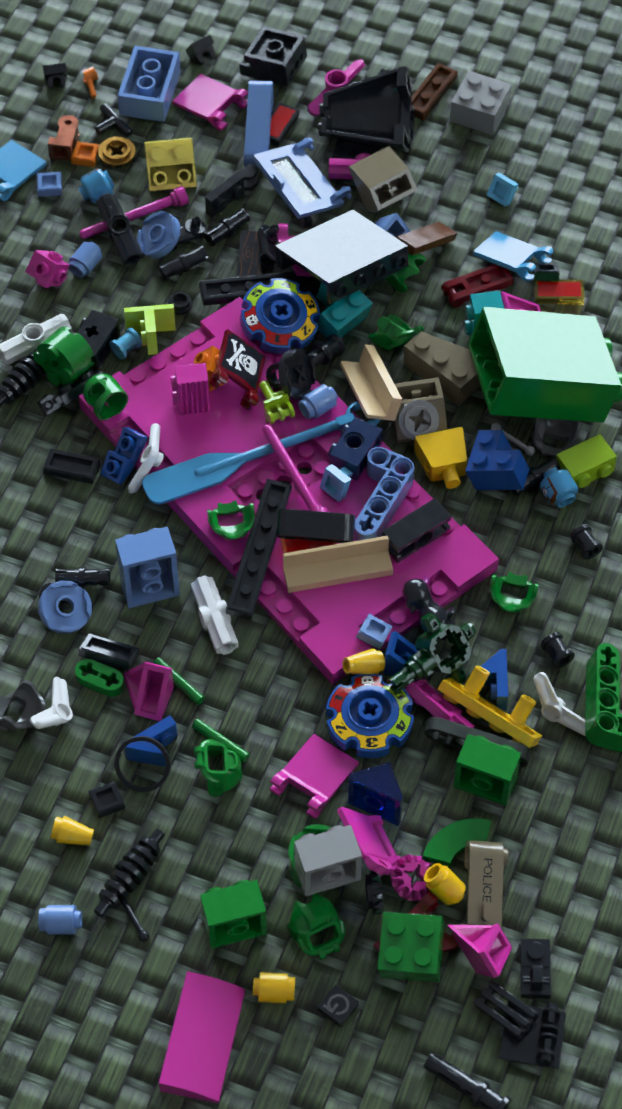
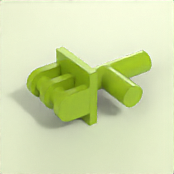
M262 381L259 387L266 398L263 401L266 421L274 424L275 420L280 419V421H283L287 416L295 417V411L289 401L288 394H285L283 390L274 392L268 381Z

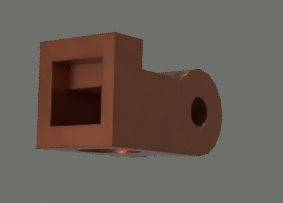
M66 115L58 120L59 130L57 137L49 138V159L71 161L76 142L79 141L78 120L74 116Z

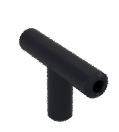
M106 103L100 106V111L108 120L95 127L98 134H102L116 126L126 137L132 135L133 130Z

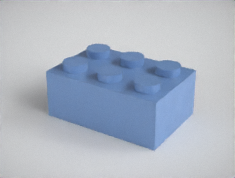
M134 46L118 93L119 115L165 122L181 73L179 52Z
M168 527L153 528L148 532L135 535L129 534L115 539L120 581L128 608L180 596L176 551Z

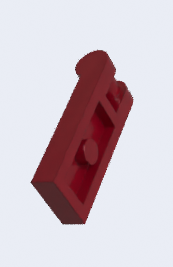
M494 264L448 280L442 284L441 290L444 295L449 297L450 305L453 308H458L464 302L470 300V294L497 291L513 285V277L507 268Z

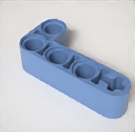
M249 81L244 167L248 165L258 167L252 159L253 155L269 151L271 114L274 103L273 81Z
M375 447L368 452L367 474L371 479L379 482L355 521L354 541L382 536V531L387 528L412 487L414 463L409 458L383 447Z

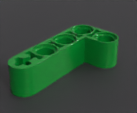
M602 643L586 663L585 735L587 740L595 746L622 752V715L619 714L620 655L616 647L609 643Z

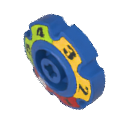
M273 278L270 285H264L262 282L255 284L244 296L241 307L245 310L241 311L240 324L244 334L250 341L258 340L261 343L260 349L270 353L284 354L290 347L297 349L305 348L315 337L318 329V324L315 322H318L320 316L319 306L309 291L301 292L299 290L300 284L287 279Z
M360 674L351 677V684L349 686L339 684L328 699L326 716L331 717V719L327 720V730L330 737L344 751L348 748L356 749V755L362 758L383 757L389 754L390 746L402 747L410 737L414 724V715L409 714V712H412L413 702L408 692L402 689L400 693H394L390 689L393 683L388 685L383 682L382 675Z

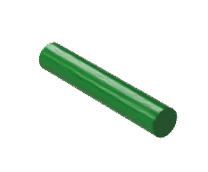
M160 657L156 658L153 664L171 668ZM172 668L173 684L197 705L201 704L205 697Z
M200 719L194 721L193 729L208 739L224 743L228 750L234 751L240 757L241 762L245 763L248 760L250 754Z

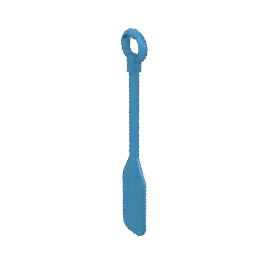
M356 401L347 408L345 415L336 417L334 421L280 439L284 448H288L336 430L342 431L346 424L350 425L354 419L352 412L362 408L359 402ZM380 419L369 420L367 422L374 426H377V424L380 422ZM269 443L243 453H207L148 474L143 479V489L150 502L158 505L218 485L228 479L246 462L274 453L275 451Z

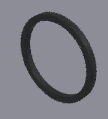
M137 736L128 739L120 746L115 756L114 765L118 778L125 786L134 791L148 792L157 789L165 782L170 773L171 762L167 750L160 742L151 737ZM146 741L154 744L163 753L166 770L163 778L158 783L149 787H140L133 785L123 776L119 766V759L123 749L130 743Z

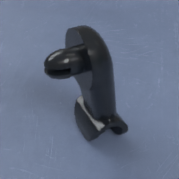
M193 217L180 226V237L171 252L175 251L178 245L204 235L206 225L201 221L200 217Z
M264 224L258 229L261 250L258 263L268 270H273L274 263H277L275 243L277 242L276 234L279 232V226L276 224L270 227Z

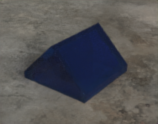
M390 762L352 773L349 777L348 804L372 815H379L383 820L399 827L402 816L403 796Z

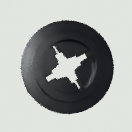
M369 869V874H365L367 907L372 909L373 915L381 914L383 910L381 878L379 874Z

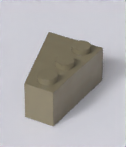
M420 332L404 346L403 364L422 379L439 377L443 395L458 406L481 387L469 349L424 332Z

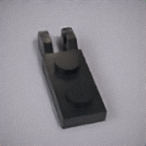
M248 165L208 193L205 196L206 214L212 218L218 212H222L234 199H239L244 191H252L258 185V177H256L258 175V167Z

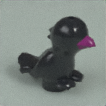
M430 577L410 579L405 583L402 590L403 599L407 608L411 609V613H414L415 610L419 611V622L423 633L425 632L421 625V618L428 613L434 614L442 624L455 625V622L450 618L454 615L456 608L451 607L445 610L434 602L429 588Z

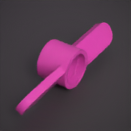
M362 59L354 61L345 71H329L325 76V89L308 105L309 114L318 116L320 114V103H323V94L347 86L364 68V61Z

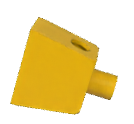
M463 427L415 436L414 452L429 480L432 482L444 480L448 489L458 487L461 484L459 477L466 474L465 470L467 467Z

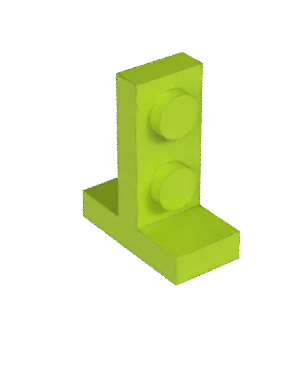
M164 304L124 308L126 330L132 328L138 334L141 333L142 346H147L148 355L158 354L156 332L176 330L174 305Z

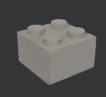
M468 70L451 101L450 122L493 135L510 104L512 84Z
M341 825L334 826L328 829L327 832L317 835L306 834L300 837L299 840L294 841L295 868L305 897L361 880L362 854L351 825L344 827Z

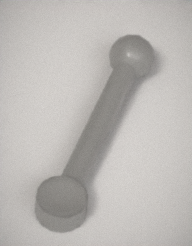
M494 423L491 425V430H502L501 425ZM502 430L508 440L525 450L526 455L532 456L535 453V449L532 446H526Z

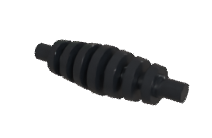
M36 349L27 355V358H23L8 373L7 378L2 381L0 385V407L4 403H13L15 399L26 393L30 387L37 383L42 373L45 372L41 365L36 363L33 358Z
M155 829L150 837H142L138 841L139 845L135 844L130 849L131 852H127L123 856V860L118 861L115 865L116 869H113L110 874V879H107L104 884L105 889H101L98 894L100 903L94 909L95 914L103 918L110 908L117 909L121 905L119 899L125 901L129 897L128 893H133L137 889L136 885H140L144 881V876L150 870L149 866H152L155 862L154 856H158L161 851L159 843L165 836L163 831Z

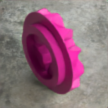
M411 854L399 858L394 863L393 867L395 870L391 872L390 876L396 893L409 901L421 900L430 892L426 887L424 874L430 868L431 863L425 862L422 856ZM416 869V877L420 881L412 884L411 877L406 873L414 872Z

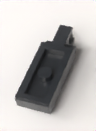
M90 369L79 377L80 380L72 384L69 382L58 388V394L55 396L46 394L37 401V404L43 414L48 415L83 394L86 382L91 377L103 374V372Z

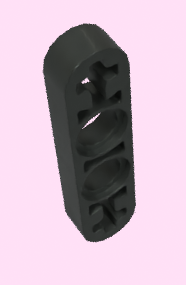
M439 717L429 718L424 731L427 738L458 749H462L468 734L483 736L490 742L501 746L509 745L516 749V751L521 752L519 767L522 768L528 765L531 750L527 746Z

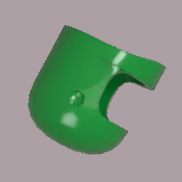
M105 373L97 374L91 377L84 386V399L89 405L93 406L94 414L101 421L108 420L121 413L128 403L127 393L111 375Z

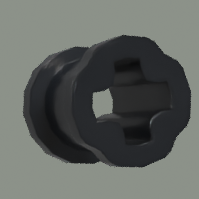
M588 524L581 525L570 534V539L572 542L577 543L581 549V556L586 560L597 556L603 549L601 542L596 541L592 535L591 527Z
M560 632L548 635L541 642V648L548 652L555 668H562L568 665L575 657V653L569 650L563 642V636Z

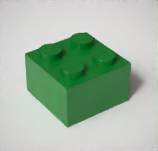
M468 734L456 761L453 787L506 806L517 780L521 752L516 751V749L509 745L501 746L490 742L483 736Z
M241 880L233 886L226 888L214 887L200 894L202 919L211 949L267 935L266 909L257 880Z
M383 912L378 972L381 978L440 983L445 927L442 916Z

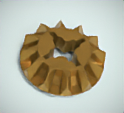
M124 137L108 138L98 148L99 160H102L105 166L112 165L115 168L117 165H121L124 168L126 163H132L133 157H136L135 145ZM113 152H115V153L121 152V155L116 154V155L114 156V155H113Z

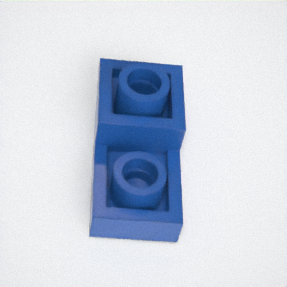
M123 427L115 451L108 450L100 474L118 484H122L137 463L148 437L131 428Z

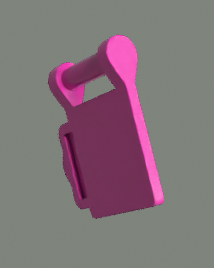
M344 807L337 809L344 826L351 825L367 867L380 876L384 874L389 875L395 870L393 865L401 856L396 855L382 827L384 823L381 816H367Z

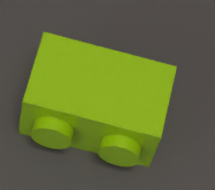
M601 434L556 455L560 468L570 472L578 488H584L591 481L600 477L605 478L609 476L615 469L617 455Z

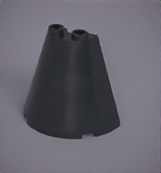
M402 66L324 93L323 103H320L319 106L320 116L323 118L322 122L318 123L319 136L383 149L390 147L393 151L403 153L412 150L415 117L414 103H412L410 94L412 86L407 66Z

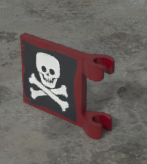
M227 329L224 332L216 369L209 383L216 389L219 388L220 383H227L228 378L246 390L240 405L249 410L251 404L255 406L259 402L257 392L266 356Z

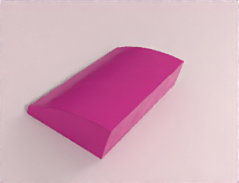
M187 971L159 1080L161 1092L219 1103L245 995L244 988L217 978Z

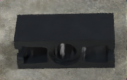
M434 498L382 531V536H388L389 554L399 563L450 531L448 522L451 521V515Z

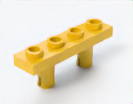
M478 665L475 666L465 685L452 678L442 680L438 690L444 693L443 697L453 704L460 703L467 708L466 712L477 719L482 717L490 723V728L498 733H507L513 737L512 741L529 748L539 743L542 735L528 727L525 723L536 704L534 699L527 695H521L511 714L501 710L480 696L479 692L490 672Z

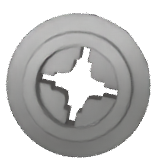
M414 399L412 402L405 404L399 413L398 425L406 437L415 440V436L436 432L439 425V414L437 409L428 401ZM419 413H422V418L428 424L419 423L415 429V422L409 416H418Z

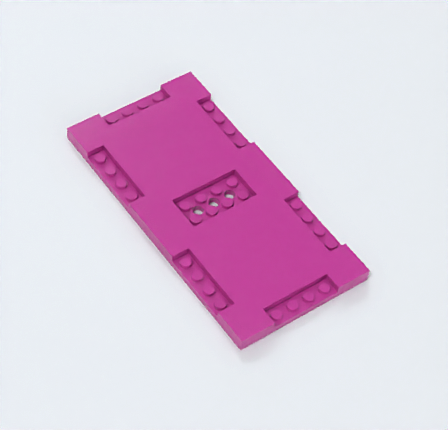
M240 297L201 320V327L136 368L124 375L120 371L112 375L128 395V403L121 413L108 420L101 421L94 414L93 406L89 405L84 399V395L81 394L79 396L81 410L115 447L123 427H128L148 437L143 448L144 451L149 444L151 425L154 423L160 425L159 452L164 457L161 464L157 468L153 466L148 474L207 453H243L269 444L263 433L265 425L272 426L280 440L334 421L336 417L346 414L348 406L338 397L336 400L337 405L316 419H307L301 413L298 402L302 399L292 400L289 398L295 411V417L287 416L283 421L278 419L275 420L274 424H270L265 419L263 401L266 398L260 387L257 392L259 397L258 404L255 406L251 404L250 409L246 410L240 405L246 390L228 379L226 384L213 391H209V412L204 411L198 414L194 412L188 415L184 413L183 416L179 413V406H173L170 377L175 375V366L194 364L195 356L211 346L220 350L224 332L227 329L266 356L260 383L267 381L266 372L268 367L280 362L283 354L270 353L260 349L261 343L258 340L250 341L244 334L240 324V314L245 309L241 307L243 300ZM277 370V371H276V376H277V378L279 379V374H278V370ZM315 381L310 390H314L321 385ZM271 386V388L273 389L274 392H277V391L282 390V389H275V388H273V387ZM352 412L354 417L359 418L354 412ZM336 430L285 448L297 470L300 468L311 470L309 474L300 475L318 505L326 507L332 513L355 515L356 521L379 482L368 476L367 467L357 481L351 479L346 497L340 502L320 488L325 468L330 466L329 449L333 443H338L342 431ZM382 441V444H381L380 447H383V448H386V449L392 451V450ZM275 452L246 462L228 479L218 485L167 502L235 578L251 529L243 538L225 540V538L215 533L210 524H208L207 510L213 511L218 508L217 503L227 504L237 500L238 505L248 506L249 503H253L256 515L260 503L257 497L263 493L266 480L271 479L278 482L288 481L292 485L286 509L309 511ZM141 455L134 466L137 471L142 465L140 461ZM414 479L412 487L387 527L433 500ZM241 513L217 517L220 526H234L244 522ZM451 517V521L448 522L450 531L397 563L390 555L393 575L288 593L283 573V554L288 552L284 539L277 537L257 602L333 685L348 675L342 667V661L345 657L371 648L378 650L356 638L368 614L393 626L380 651L388 647L391 632L396 631L401 636H404L420 624L419 611L415 610L414 613H411V609L407 608L403 599L402 590L407 581L415 578L430 577L429 588L431 597L434 602L444 608L497 571L499 558L465 524L460 526Z

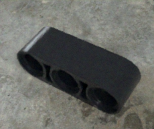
M279 509L276 537L332 543L353 542L355 515Z

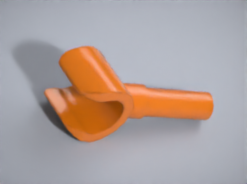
M94 67L83 71V81L89 88L91 98L95 99L97 96L93 81L98 80V75Z

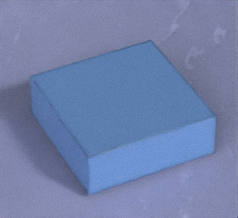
M61 172L37 173L38 197L62 195Z
M368 614L356 638L380 650L393 626Z

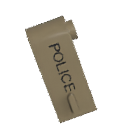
M471 840L466 842L464 852L465 868L468 869L466 925H494L498 923L500 928H502L503 868L508 863V849H504L503 843Z

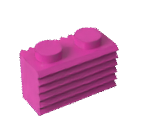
M206 363L175 366V375L170 376L173 406H179V413L182 416L184 413L188 415L194 412L197 414L204 411L209 412L210 402Z

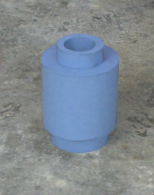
M83 242L69 259L70 266L68 269L79 278L89 275L102 259L100 247L94 242Z
M322 384L304 395L302 400L298 402V406L305 418L316 419L337 405L336 400L338 397L332 387Z
M47 905L46 908H40L38 916L39 931L46 932L47 935L76 934L77 929L82 927V912L77 911L76 905Z

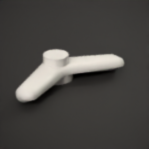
M154 423L150 427L149 444L143 451L140 459L142 465L128 486L130 494L138 491L143 479L148 475L153 466L157 468L163 460L164 455L159 452V424Z
M540 672L536 674L533 681L542 705V715L551 722H558L586 736L585 719L566 708L565 702L557 697L546 673Z
M55 677L52 681L51 708L30 718V723L37 729L58 726L72 719L73 713L69 706L67 682L64 679Z

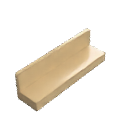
M365 344L359 362L341 361L340 366L365 416L372 419L395 421L402 398L375 346Z
M388 536L284 553L283 573L288 593L393 575V566L388 551Z

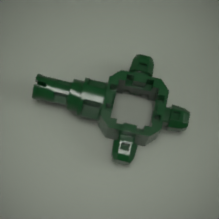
M428 613L421 618V625L425 633L417 638L415 647L417 652L408 657V662L404 664V668L387 679L388 685L393 683L390 689L398 694L411 682H417L420 679L425 680L433 672L446 673L449 678L459 683L466 679V671L462 664L468 661L471 656L472 649L468 641L476 633L474 626L471 623H463L460 626L442 624L434 614ZM446 635L449 643L454 644L451 647L453 652L450 653V658H445L441 661L438 654L433 652L436 650L434 645L437 644V639H441Z

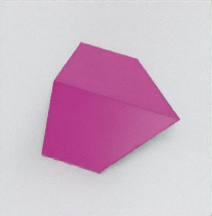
M144 662L123 673V677L135 710L134 715L161 721L174 688L172 668Z
M498 923L494 925H447L477 974L492 978L500 975L512 946Z

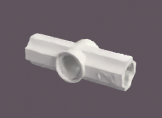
M59 314L41 324H27L21 334L0 344V358L5 365H9L34 352L39 344L60 327L71 328L69 332L73 333L67 317L64 314Z
M206 575L198 577L191 583V589L198 605L204 630H208L217 654L226 655L232 653L234 649L238 648V641L231 625V617L229 614H225L227 604L225 600H221L213 577H207Z

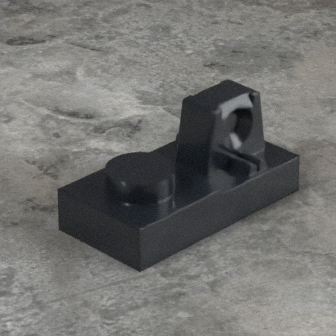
M520 939L521 998H551L550 939Z

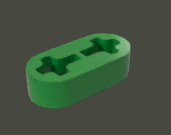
M83 659L77 663L75 674L76 680L80 685L109 697H115L122 693L124 680L121 672L92 659ZM89 669L92 670L93 674L88 673L86 676H83V671L88 672ZM113 679L116 680L117 685L107 686V682H112Z

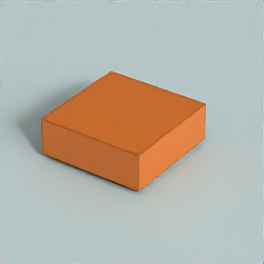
M77 141L71 157L72 164L95 167L100 145Z

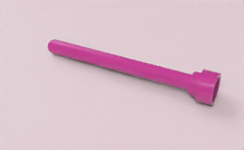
M180 186L173 189L169 196L124 214L129 221H132L171 205L182 207L189 204V199L184 187ZM103 221L82 229L79 235L81 238L86 239L108 229Z
M265 425L263 427L264 435L309 508V511L329 512L326 507L318 505L272 426Z

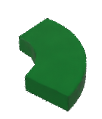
M470 818L447 825L432 837L425 848L422 859L450 867L454 858L465 851L467 840L487 842L492 820Z

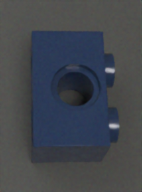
M354 417L350 425L346 424L344 426L338 443H333L328 452L330 465L333 464L339 470L346 467L353 473L350 478L357 481L367 467L368 452L372 448L380 447L382 444V429Z

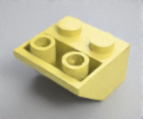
M192 138L144 142L150 191L175 189L180 186L184 188L197 187Z

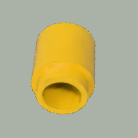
M437 863L425 872L424 881L426 882V887L442 903L452 905L459 903L463 899L466 886L447 866Z
M260 972V978H254L253 996H258V1002L286 1004V1001H294L295 977H288V974Z

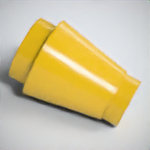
M371 648L345 657L342 661V667L346 674H378L385 668V658L380 650Z
M56 816L50 839L57 840L56 843L90 846L94 829L66 816L63 818Z

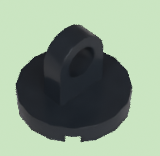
M289 349L283 354L280 362L268 367L266 378L273 388L282 389L285 394H288L290 399H302L304 395L313 391L310 389L316 381V369L313 359L310 355L305 354V350ZM277 370H278V374H279V379H278L277 376H276V371H277Z

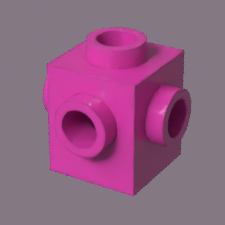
M35 250L25 272L37 279L36 283L38 285L49 288L50 286H61L67 277V270L70 265L62 260L63 256L54 251Z

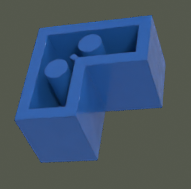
M478 430L465 471L476 490H523L529 473V467L520 450H512L502 430Z

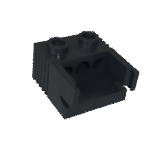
M263 26L244 54L246 64L241 62L239 64L240 74L263 81H273V83L288 87L307 58L305 36Z

